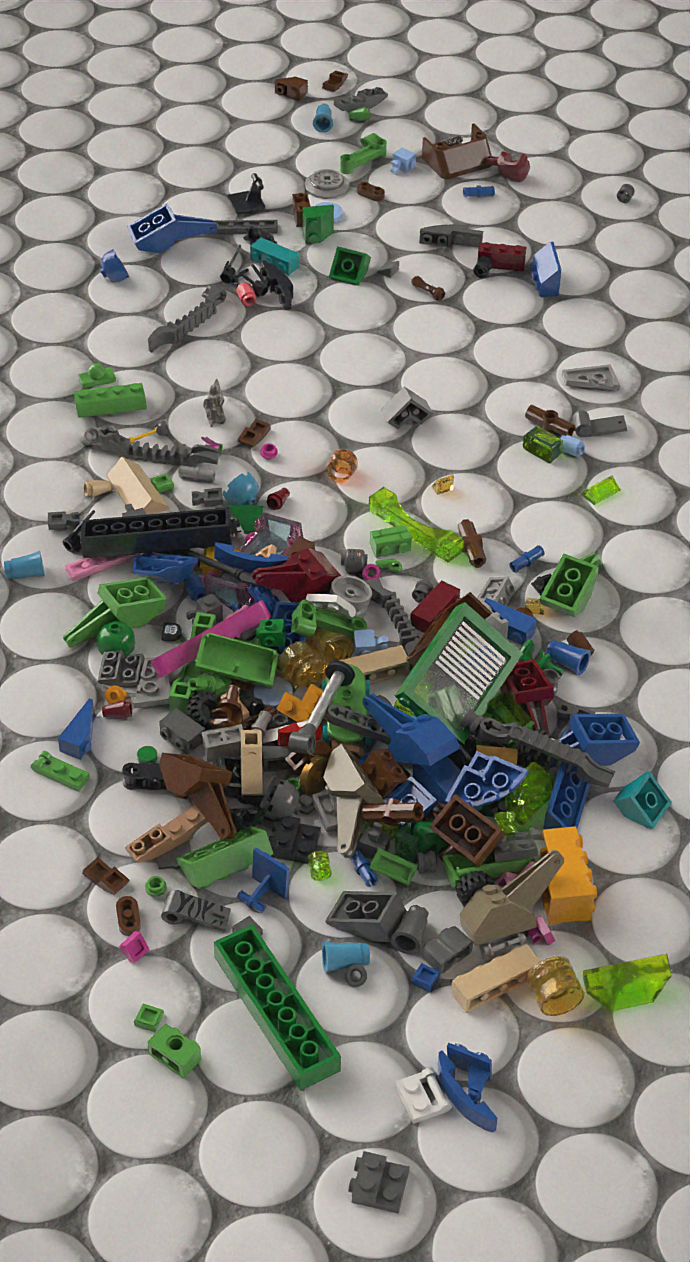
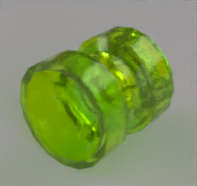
M515 811L494 814L498 827L506 834L518 832L517 825L514 822L516 818Z
M316 851L309 855L308 862L311 867V878L316 881L328 879L332 875L328 853Z

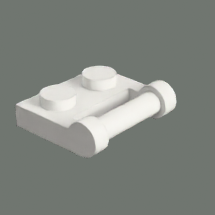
M307 594L306 600L311 601L316 607L339 613L346 617H354L356 614L355 607L339 595Z
M432 1067L424 1069L421 1073L395 1081V1087L413 1124L444 1114L452 1109L450 1101L445 1098L435 1078L436 1073ZM422 1083H428L438 1103L437 1105L432 1106Z

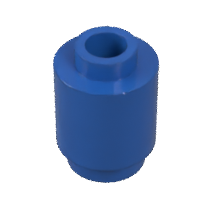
M190 574L185 579V588L193 601L207 596L208 590L200 576Z

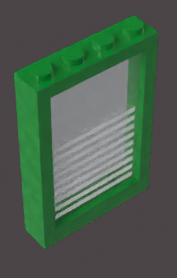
M464 602L456 606L395 694V697L402 706L409 708L416 718L423 714L438 717L456 736L460 745H462L471 733L469 728L460 726L462 719L470 708L475 711V714L483 715L523 653Z

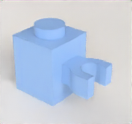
M405 148L397 150L393 153V161H391L393 168H391V172L396 174L401 170L407 173L416 167V154Z
M373 630L354 631L355 656L375 652V650L388 649L387 636L374 638Z

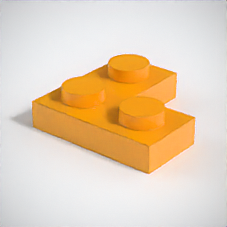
M310 684L302 700L289 692H285L276 709L298 723L307 721L324 690L314 684Z

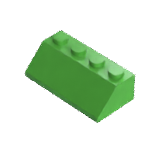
M249 826L247 829L237 831L233 839L216 840L176 858V861L190 884L204 889L211 886V882L215 880L229 878L230 874L235 871L247 870L249 865L253 864V849L258 848L270 856L273 855V851L266 831Z

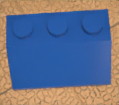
M551 241L534 254L533 262H530V271L533 272L532 277L533 281H535V290L538 291L540 297L559 296L561 266L554 242Z

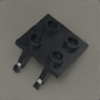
M273 776L265 795L242 796L241 793L238 801L242 804L259 807L258 811L249 810L252 827H255L256 823L261 825L277 789V786L274 785L278 778L276 776Z

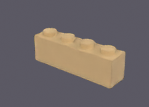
M402 645L340 660L358 667L363 672L365 680H369L370 684L409 675L410 663L406 660L408 656Z
M527 944L522 947H516L503 956L495 957L491 962L483 966L475 967L473 971L458 975L452 980L451 994L466 1013L539 977L542 963Z

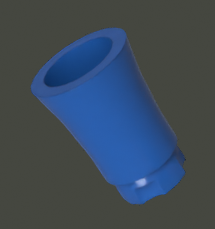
M556 640L549 643L545 653L551 655L552 661L563 665L578 675H581L586 670L591 657L590 650L574 647Z

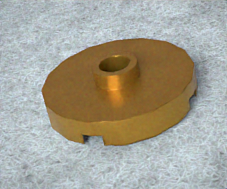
M319 755L310 759V764L304 766L300 775L299 783L300 787L303 788L301 791L309 796L320 793L327 784L323 776L329 760Z

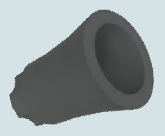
M412 905L409 911L405 913L398 929L391 937V943L398 951L405 954H415L420 950L421 939L428 923L427 917L429 915L424 907Z

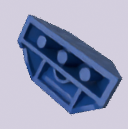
M145 553L133 557V574L140 577L149 576L151 580L157 581L158 584L169 582L170 585H177L181 583V580L189 577L198 562V558Z

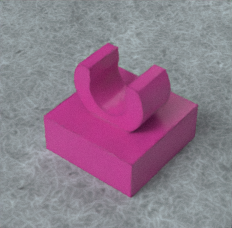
M542 916L536 917L537 927L528 931L534 944L541 942L543 938L548 945L555 942L556 940Z
M137 931L119 945L121 951L131 963H136L150 950L141 932Z

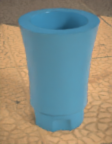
M323 103L316 110L313 127L318 132H328L333 127L332 111L328 104Z
M40 551L13 558L11 561H4L7 579L45 576Z
M323 941L322 964L324 972L345 969L354 964L369 965L370 949L368 944Z

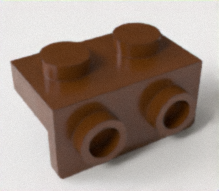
M387 748L372 751L361 766L382 798L389 796L398 784L405 783L408 780L403 769Z

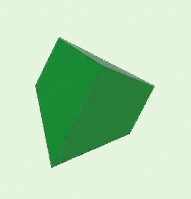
M227 504L236 520H239L244 534L253 532L262 534L264 506Z

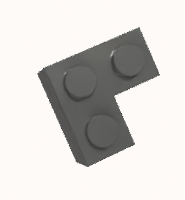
M405 386L381 409L387 423L397 429L410 418L422 425L433 414L427 401Z

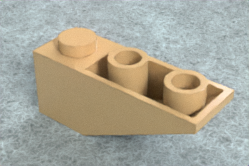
M241 730L242 796H262L261 730Z

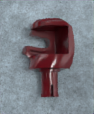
M502 151L499 157L488 156L487 158L488 166H498L499 173L513 181L521 182L525 180L530 171V163L525 154L521 155L519 161L515 160L514 162L511 154L507 151Z

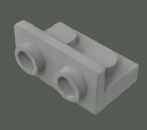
M489 577L477 599L480 598L485 602V599L489 598L507 606L515 592L514 586L509 577Z

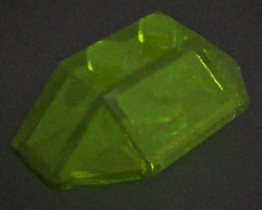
M532 762L525 768L529 773L514 791L507 794L505 799L508 815L520 825H525L550 799L554 787L553 775L546 772L544 768L535 762Z
M667 953L581 971L586 994L609 1011L653 1003L672 976Z

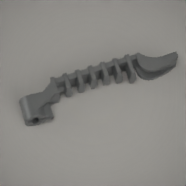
M213 283L208 285L202 293L205 303L202 301L199 307L196 306L194 308V312L192 310L189 311L188 316L183 315L182 320L177 318L175 324L169 321L167 326L158 327L152 332L148 338L149 352L152 353L162 345L174 344L177 340L180 341L183 336H187L188 332H192L195 327H199V324L205 323L207 318L210 319L213 314H217L216 306L226 299L227 292Z
M102 427L98 431L101 448L117 451L126 459L134 458V460L141 459L144 462L148 460L153 461V463L162 462L163 464L170 463L174 466L177 464L192 467L197 463L217 465L221 456L220 450L205 445H194L191 449V454L187 453L186 444L180 447V452H178L177 445H174L171 451L168 450V445L159 449V445L155 444L150 448L148 442L143 447H140V441H136L131 445L130 438L120 435L119 431L114 430L112 427Z
M379 578L365 580L372 590L371 600L385 608L387 615L389 614L391 622L393 621L395 629L397 628L400 639L399 645H402L408 656L419 642V634H416L411 619H408L407 612L405 613L403 605H400V599H397L396 592L383 588ZM410 664V670L412 671L414 666Z
M484 718L478 727L476 739L480 743H492L495 745L504 743L507 745L510 740L516 741V748L523 744L526 746V752L535 749L537 750L536 756L538 757L544 753L547 754L546 760L548 761L552 757L556 758V765L559 767L563 762L568 763L567 773H570L574 766L578 767L576 771L577 776L587 783L608 788L615 774L614 770L597 764L588 753H583L578 748L574 749L569 744H562L557 739H550L547 735L538 734L536 730L533 732L527 729L528 727L519 726L516 722L503 724L492 718Z

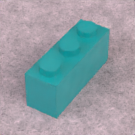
M264 238L258 239L250 246V260L262 264V261L265 260L288 276L300 267V253Z

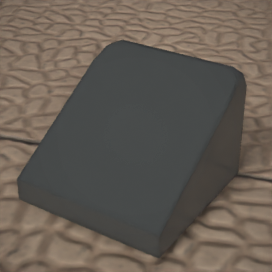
M399 261L385 263L377 273L391 278L399 271Z

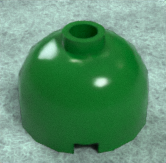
M111 621L100 628L97 634V646L102 655L104 652L122 650L124 655H129L134 651L135 635L128 624L121 621Z

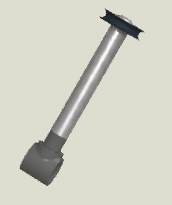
M339 660L329 662L325 669L329 682L304 728L299 729L298 732L291 733L288 744L290 752L309 755L314 752L316 746L314 733L340 686L350 685L355 678V672L349 664Z

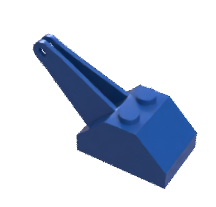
M168 203L127 226L138 250L161 253L173 246L174 241L177 239L214 233L218 228L215 221L211 219L174 214Z
M370 694L368 697L363 698L362 703L366 710L391 738L388 750L396 761L431 766L460 749L456 736L438 717L423 714L418 716L416 720L383 701L375 694Z
M572 714L568 722L572 731L559 739L562 741V744H569L574 749L578 748L581 752L588 753L601 766L616 763L635 752L640 744L624 714ZM554 759L551 768L557 767V759Z

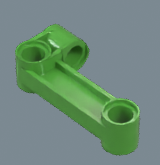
M376 133L361 138L362 149L352 154L340 156V172L351 174L353 169L375 158H384L387 151V141Z
M302 600L292 613L291 630L292 633L312 637L316 627H320L345 635L348 640L354 641V631L366 630L367 622L360 616L346 617L345 615L316 607L309 600Z

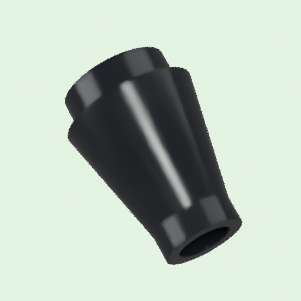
M245 692L239 693V700L247 708L250 716L258 714L265 708L262 699L248 695Z

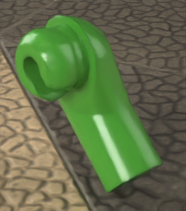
M393 558L375 561L379 569H388L393 573H398L402 570V564Z

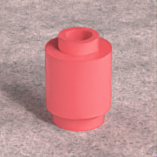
M244 282L238 285L236 292L242 304L245 306L253 305L256 302V294L251 284Z

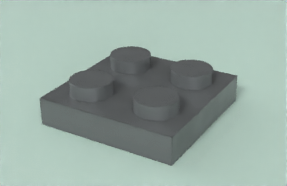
M517 832L511 836L504 835L491 851L495 862L538 856L537 846L531 834L527 832Z

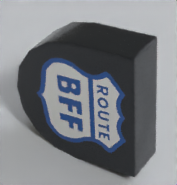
M164 622L161 635L162 641L179 640L182 636L181 626L177 623Z

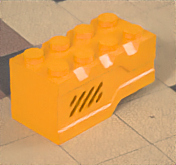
M576 826L543 830L542 840L545 841L546 846L540 849V859L551 850L559 851L564 857V864L541 895L548 925L591 921L592 912L595 911L594 899L597 898V888L590 882L593 878L591 868L585 865L588 863L587 852L581 848L583 847L582 835H578Z

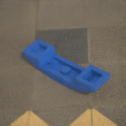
M215 543L214 559L248 573H253L258 568L283 565L289 558L272 553L269 558L235 552L232 545Z
M443 1050L438 1053V1074L448 1099L469 1121L493 1133L496 1131L498 1119L484 1101L475 1105L455 1080L456 1066Z

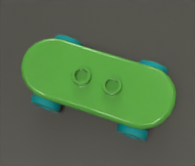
M349 664L355 672V678L350 685L339 687L329 706L339 705L367 715V710L362 700L370 695V681L365 680L363 672L358 667ZM328 678L322 679V690H325L329 682ZM350 719L352 723L358 724L356 720ZM328 721L327 725L322 727V739L328 745L329 737L341 743H359L364 738V745L371 746V738L335 726Z

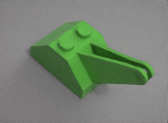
M592 552L578 559L563 553L540 597V604L573 617L582 613L592 595L602 555H596L595 552Z
M149 576L99 584L97 594L102 600L64 634L63 640L69 647H74L97 635L100 628L111 621L124 622L131 628L145 626L165 608L167 598Z

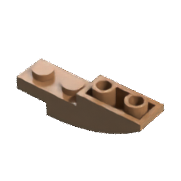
M193 805L163 827L159 823L127 845L125 849L136 863L155 859L180 844L193 839L192 833L208 823V820L198 807Z

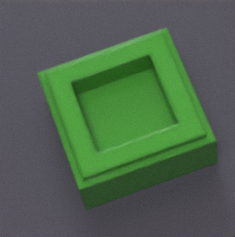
M167 473L151 478V482L159 493L174 489V483Z
M143 1003L134 1020V1026L156 1032L164 1016V1010Z

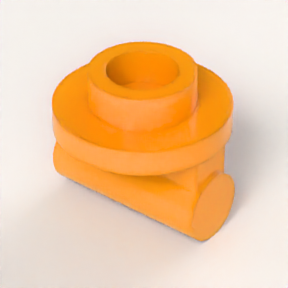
M116 685L109 687L105 692V699L109 704L127 698V691Z

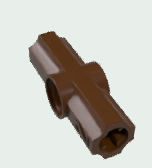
M530 405L525 412V418L541 425L543 431L547 433L556 432L562 436H573L576 425L558 417V413L554 410L545 411Z
M464 519L458 524L457 528L461 537L462 551L467 553L472 566L480 568L486 563L482 537L480 534H477L473 522L469 521V519Z
M393 798L388 799L386 803H369L364 805L362 809L363 819L366 822H383L393 827L398 826L399 822H418L424 816L423 806L419 802L403 803Z

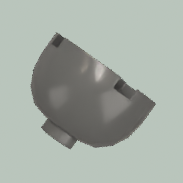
M281 779L265 817L271 820H279L282 817L298 814L302 804L299 803V791L293 784Z

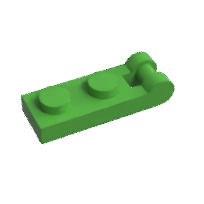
M42 751L39 759L31 764V769L34 772L78 792L90 779L89 772L57 759L47 751Z

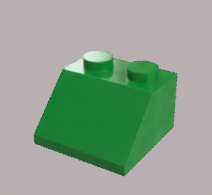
M334 205L303 207L302 233L305 244L321 243L334 232Z
M337 246L329 278L359 285L368 271L371 257L367 253Z

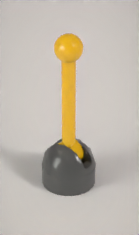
M161 421L156 424L155 430L134 438L129 437L130 442L133 444L136 440L154 433L160 436L169 434L168 426L165 421Z

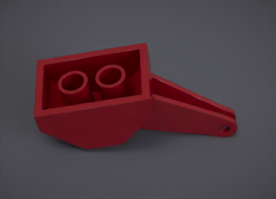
M305 548L291 555L283 565L258 568L251 575L258 585L280 590L290 602L295 603L306 600L307 594H323L329 591L333 580L341 576L322 552L310 548Z
M535 659L517 662L500 687L501 692L508 693L530 717V721L535 723V731L538 725L531 709L534 708L540 730H545L549 734L545 706L554 698V687ZM503 665L497 666V667L499 668L498 671H497L498 673H499V671L501 670V668L503 667ZM506 697V706L510 711L519 712L515 708L517 707L513 701L509 702L507 700L508 697Z

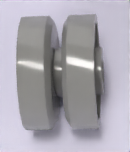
M345 575L333 580L329 595H339L355 607V616L364 618L372 597V590L364 580Z

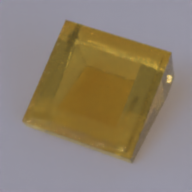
M450 475L438 479L432 485V489L437 495L453 490L454 476Z
M528 597L526 599L525 608L530 609L533 614H544L545 606L540 604V599Z

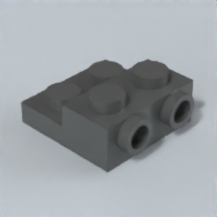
M363 1151L362 1158L357 1157L354 1171L358 1172L356 1178H351L348 1192L352 1193V1203L399 1214L410 1167L388 1162L387 1156Z

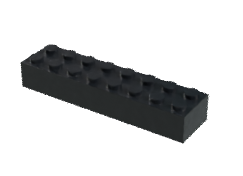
M230 507L83 520L80 536L83 558L95 559L103 556L114 557L116 555H134L137 553L150 554L159 551L170 552L172 550H189L193 548L206 549L215 547L216 542L232 545Z

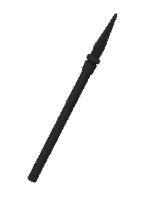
M173 550L187 557H197L199 562L228 573L243 583L258 585L251 577L252 573L230 567L192 550Z

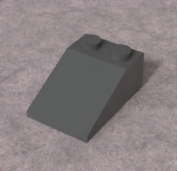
M343 891L325 922L330 926L369 941L390 942L392 935L398 928L407 910L398 892Z

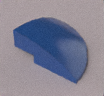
M476 751L468 766L464 765L445 802L448 803L455 794L470 806H481L496 802L514 791L525 779L529 771L494 755L490 757Z

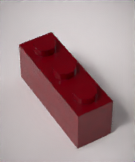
M479 242L478 259L481 256L489 257L493 262L491 269L524 271L527 247Z
M441 580L411 612L412 626L425 633L441 612L460 599L461 589Z

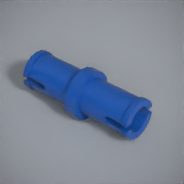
M477 185L476 187L463 188L464 197L476 196L481 198V196H494L495 194L493 186L481 187Z
M537 545L529 552H523L519 558L509 563L510 569L517 573L525 566L532 565L533 561L545 555L544 549Z
M356 848V852L350 857L355 866V871L358 875H361L367 887H371V884L375 886L378 883V877L370 869L371 863L364 858L361 850Z

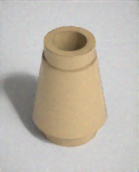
M88 480L83 484L84 493L90 497L111 491L110 481Z

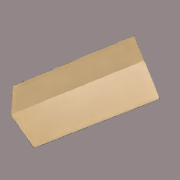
M121 457L107 474V479L125 505L131 503L134 510L143 507L146 514H157L169 510V506L139 464Z

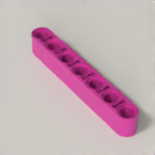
M261 600L151 660V663L159 678L197 658L203 634L212 633L232 639L258 625L261 619H269L272 616L264 601Z

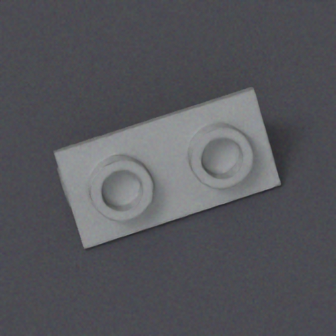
M518 932L480 944L479 947L484 962L497 956L505 955L516 947H522L526 938L523 933Z

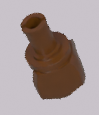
M229 685L226 699L220 700L218 708L211 711V713L217 715L216 719L210 720V724L215 730L240 724L243 725L242 706L237 702L241 690L239 686Z

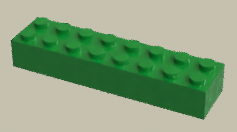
M253 924L214 941V958L299 1090L302 1091L340 1072L341 1055Z

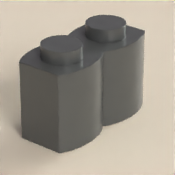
M452 926L449 929L445 928L439 937L433 940L430 939L424 944L422 958L435 970L443 974L452 968L455 963L460 962L472 952L473 941L456 926Z

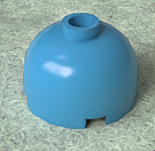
M247 472L246 476L242 473L234 478L227 485L229 487L227 492L223 491L224 498L232 505H252L256 501L255 497L258 494L259 486L253 475Z

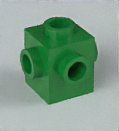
M261 619L260 627L256 628V638L260 639L262 647L285 646L286 628L284 619Z

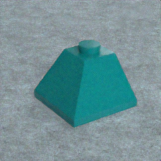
M650 771L645 772L623 787L613 800L624 817L648 829H654L672 803Z

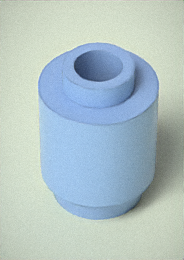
M563 435L559 439L562 452L575 457L583 454L585 450L583 440L569 435Z

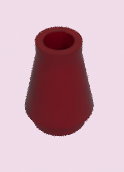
M282 488L269 494L266 500L267 506L272 510L281 509L286 499L290 496L289 490Z
M122 700L102 706L103 717L119 719L132 717L131 701Z

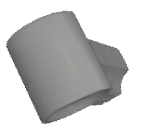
M102 427L88 428L82 431L79 435L80 442L84 445L100 443L98 431ZM87 432L92 435V441L87 439Z

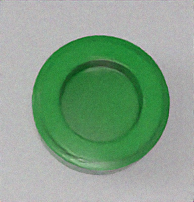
M143 746L137 751L139 763H155L157 761V750L154 747Z

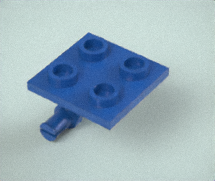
M251 584L247 590L255 600V603L263 600L269 613L273 616L276 602H280L279 598L275 594L273 595L269 587ZM236 602L229 606L233 612L240 609Z
M258 848L253 849L252 878L261 884L251 896L241 890L237 898L244 901L247 907H253L260 913H263L266 905L258 900L269 890L284 899L288 897L290 869L284 863H280L272 858L268 853Z
M448 1042L447 1056L456 1068L468 1072V1096L477 1105L481 1101V1093L487 1080L491 1081L492 1060L484 1053H474L461 1044L456 1043L454 1045Z

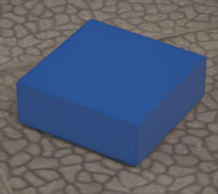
M421 963L411 978V984L431 992L441 977V972Z

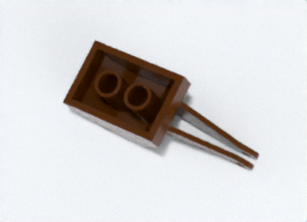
M162 753L159 766L167 790L175 793V797L180 799H187V796H189L221 839H233L236 835V829L223 791L230 784L232 772L194 756Z
M456 794L447 805L439 803L436 808L441 810L440 814L433 809L430 811L436 819L429 828L478 867L506 834L501 828Z

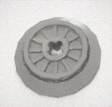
M322 169L314 172L306 179L304 184L310 194L322 198H333L343 195L348 191L350 185L346 177L332 169Z

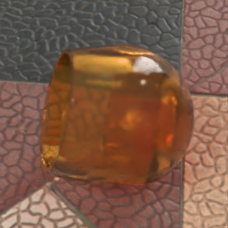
M348 449L334 451L327 464L328 477L337 483L346 482L358 468L356 455ZM330 464L335 472L348 476L345 478L334 476L330 470Z

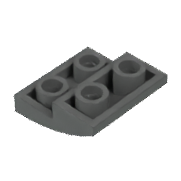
M122 650L104 652L98 683L124 688L137 687L141 679L140 675L145 660L144 655H124Z

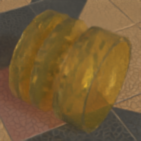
M300 641L290 645L283 651L277 662V671L297 690L301 685L309 688L310 684H313L314 681L321 683L322 679H326L325 669L328 663L319 654H316L309 644Z
M563 956L546 958L534 965L527 974V981L531 986L541 1012L545 1015L557 1016L565 1014L576 1008L584 999L585 993L568 958Z

